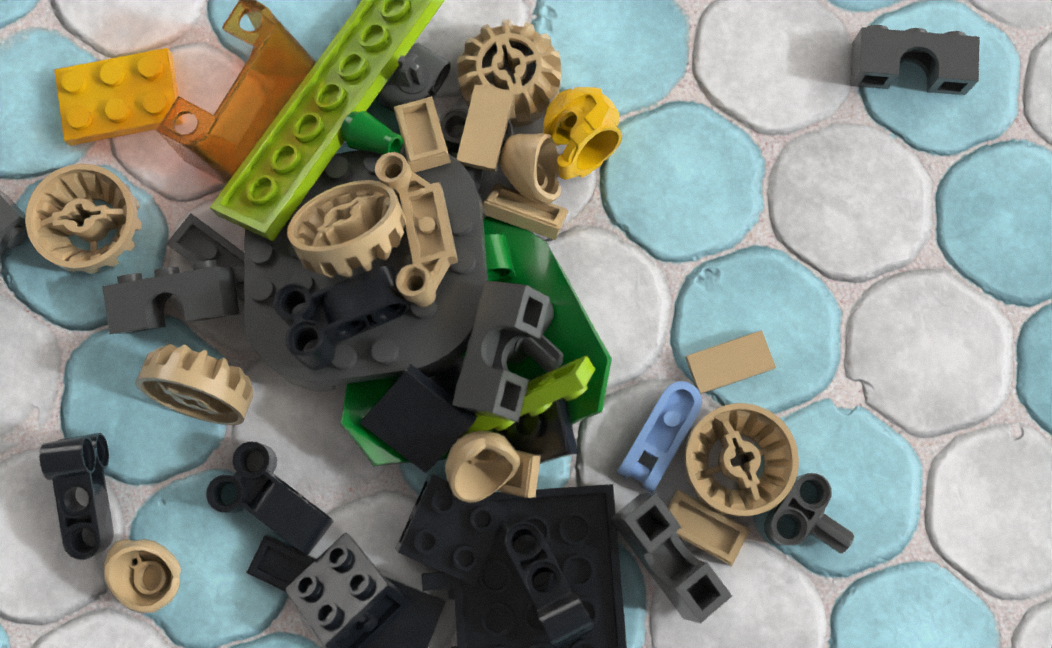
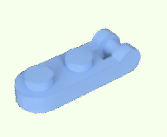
M680 381L669 385L664 390L617 471L618 474L626 479L631 476L643 483V489L650 493L654 492L700 412L702 397L694 385ZM643 451L657 459L652 469L638 462Z

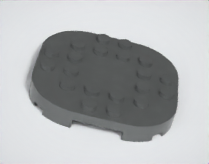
M403 144L399 154L403 155L408 162ZM361 150L335 154L274 241L245 229V326L255 352L271 369L288 382L304 389L336 391L335 385L399 377L410 364L427 377H431L451 368L463 359L461 354L467 349L478 311V303L482 296L485 281H488L483 218H486L482 199L470 174L450 154L451 163L419 171L415 174L430 184L439 182L443 188L458 263L449 266L436 290V298L431 305L418 307L413 302L407 300L409 309L402 316L334 344L336 351L334 359L323 369L312 370L306 368L287 348L285 337L290 327L274 309L273 300L275 294L281 287L290 283L302 284L312 294L366 272V270L361 266L353 269L351 277H345L336 273L333 278L307 270L303 267L288 238V226L293 216L304 204L328 189L354 181H380L375 174V165L383 154ZM397 196V199L402 208L400 197ZM406 226L403 229L404 234L399 246L391 247L392 250L387 260L380 258L371 262V269L380 266H391L398 275L402 268L413 264ZM305 303L297 305L292 314L300 312L304 308ZM318 339L309 341L304 348V352L313 349Z

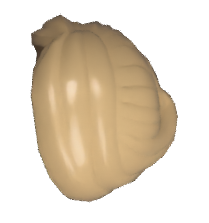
M542 133L511 135L502 146L498 163L514 188L521 195L536 202L551 204L560 196L561 187L557 179L559 176L557 165L559 153L551 135Z
M482 430L463 436L453 445L445 463V472L453 495L459 500L469 503L485 499L515 475L520 465V457L508 440L498 433Z
M122 539L116 541L107 552L104 563L105 581L111 594L132 611L142 614L155 613L173 600L180 586L179 576L181 568L179 562L168 549L155 541L148 539L134 541Z

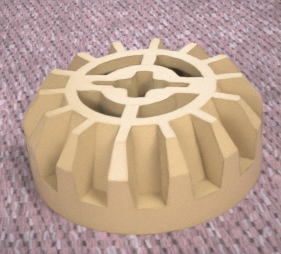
M506 19L498 27L490 28L489 24L481 27L480 34L477 37H469L467 39L465 50L462 56L458 57L459 88L467 107L469 108L475 84L514 93V99L509 120L513 128L525 126L540 119L545 115L547 107L552 100L559 94L561 87L560 54L553 48L551 38L546 33H537L531 23L525 22L524 26H517L512 24L511 19ZM509 41H517L524 44L532 51L533 55L524 57L523 53L518 49L511 48ZM496 44V54L493 56L492 66L482 68L484 55ZM504 60L507 61L508 67L511 68V71L515 73L514 83L512 82L511 76L508 75L507 71L505 70ZM536 62L535 73L526 84V64ZM493 74L495 86L485 78L486 75Z
M92 164L68 165L49 174L33 191L25 216L27 234L38 253L53 264L73 273L76 271H84L89 274L98 273L99 268L102 266L114 267L119 263L117 257L124 250L131 251L134 248L135 244L132 238L135 231L141 230L142 224L137 217V210L140 208L139 202L129 190L130 188L109 170ZM94 200L105 201L111 204L114 209H110L106 205L96 206ZM117 229L112 241L103 248L98 249V241L105 238L110 230ZM76 235L90 242L91 251L75 247L68 236Z
M361 180L338 185L309 200L293 216L287 233L304 268L329 278H333L336 273L345 277H351L353 269L363 266L366 271L371 270V262L376 258L383 260L389 258L392 250L391 247L399 246L404 234L403 229L406 224V218L394 190L389 185L383 184L380 181Z
M168 344L148 353L135 382L136 387L144 395L160 405L195 419L221 425L242 424L254 393L249 376L244 375L240 367L229 366L227 359L211 357L208 355V351L203 350L201 353L192 351L187 345L177 348L172 344Z
M734 403L719 407L703 417L688 436L686 448L683 452L687 483L692 486L702 503L719 511L721 514L744 517L764 513L777 506L789 494L795 483L799 467V456L795 439L785 423L774 413L763 407L747 403ZM740 434L751 438L760 449L758 450L755 445L748 441H743ZM719 439L723 449L718 457V466L709 469V453L714 443ZM735 451L738 455L745 454L748 462L743 464V470L740 466L733 467L731 465L730 459L735 457ZM761 455H763L764 469L761 477L758 479L756 472L760 467ZM721 471L727 478L736 480L740 490H732L720 485L712 474Z

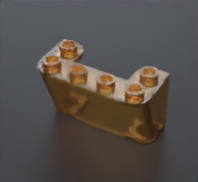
M239 0L222 26L225 32L253 46L250 58L214 115L178 96L156 130L185 162L225 184L229 182L316 63L314 58L272 11L256 0ZM245 14H247L255 29L254 31H245L240 27V20ZM184 114H192L197 118V126L189 134H179L175 129L176 120Z

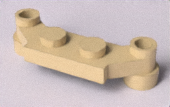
M396 152L386 153L376 162L375 174L381 183L389 185L394 190L396 196L400 197L402 211L406 218L405 226L413 264H409L400 270L396 278V285L405 299L413 302L418 307H427L434 302L436 290L449 266L458 263L443 188L439 182L430 184L412 172L403 155Z

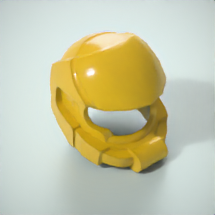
M575 87L573 90L569 88L560 92L547 107L543 122V134H550L556 146L567 145L563 154L557 158L558 173L560 178L564 180L578 176L583 178L592 173L617 150L622 141V132L618 128L619 112L614 103L602 93L601 88Z

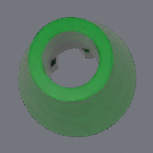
M353 111L347 115L342 123L341 136L351 149L384 155L390 152L399 153L402 148V136L394 133L367 111Z

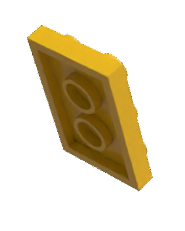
M168 48L54 69L63 137L69 146L183 124L173 57Z

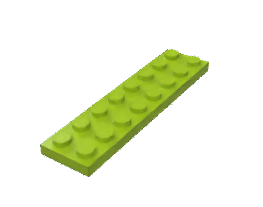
M362 0L212 203L210 209L217 216L274 241L344 143L341 136V127L344 119L353 111L361 112L369 108L398 67L397 61L401 55L406 56L445 0Z

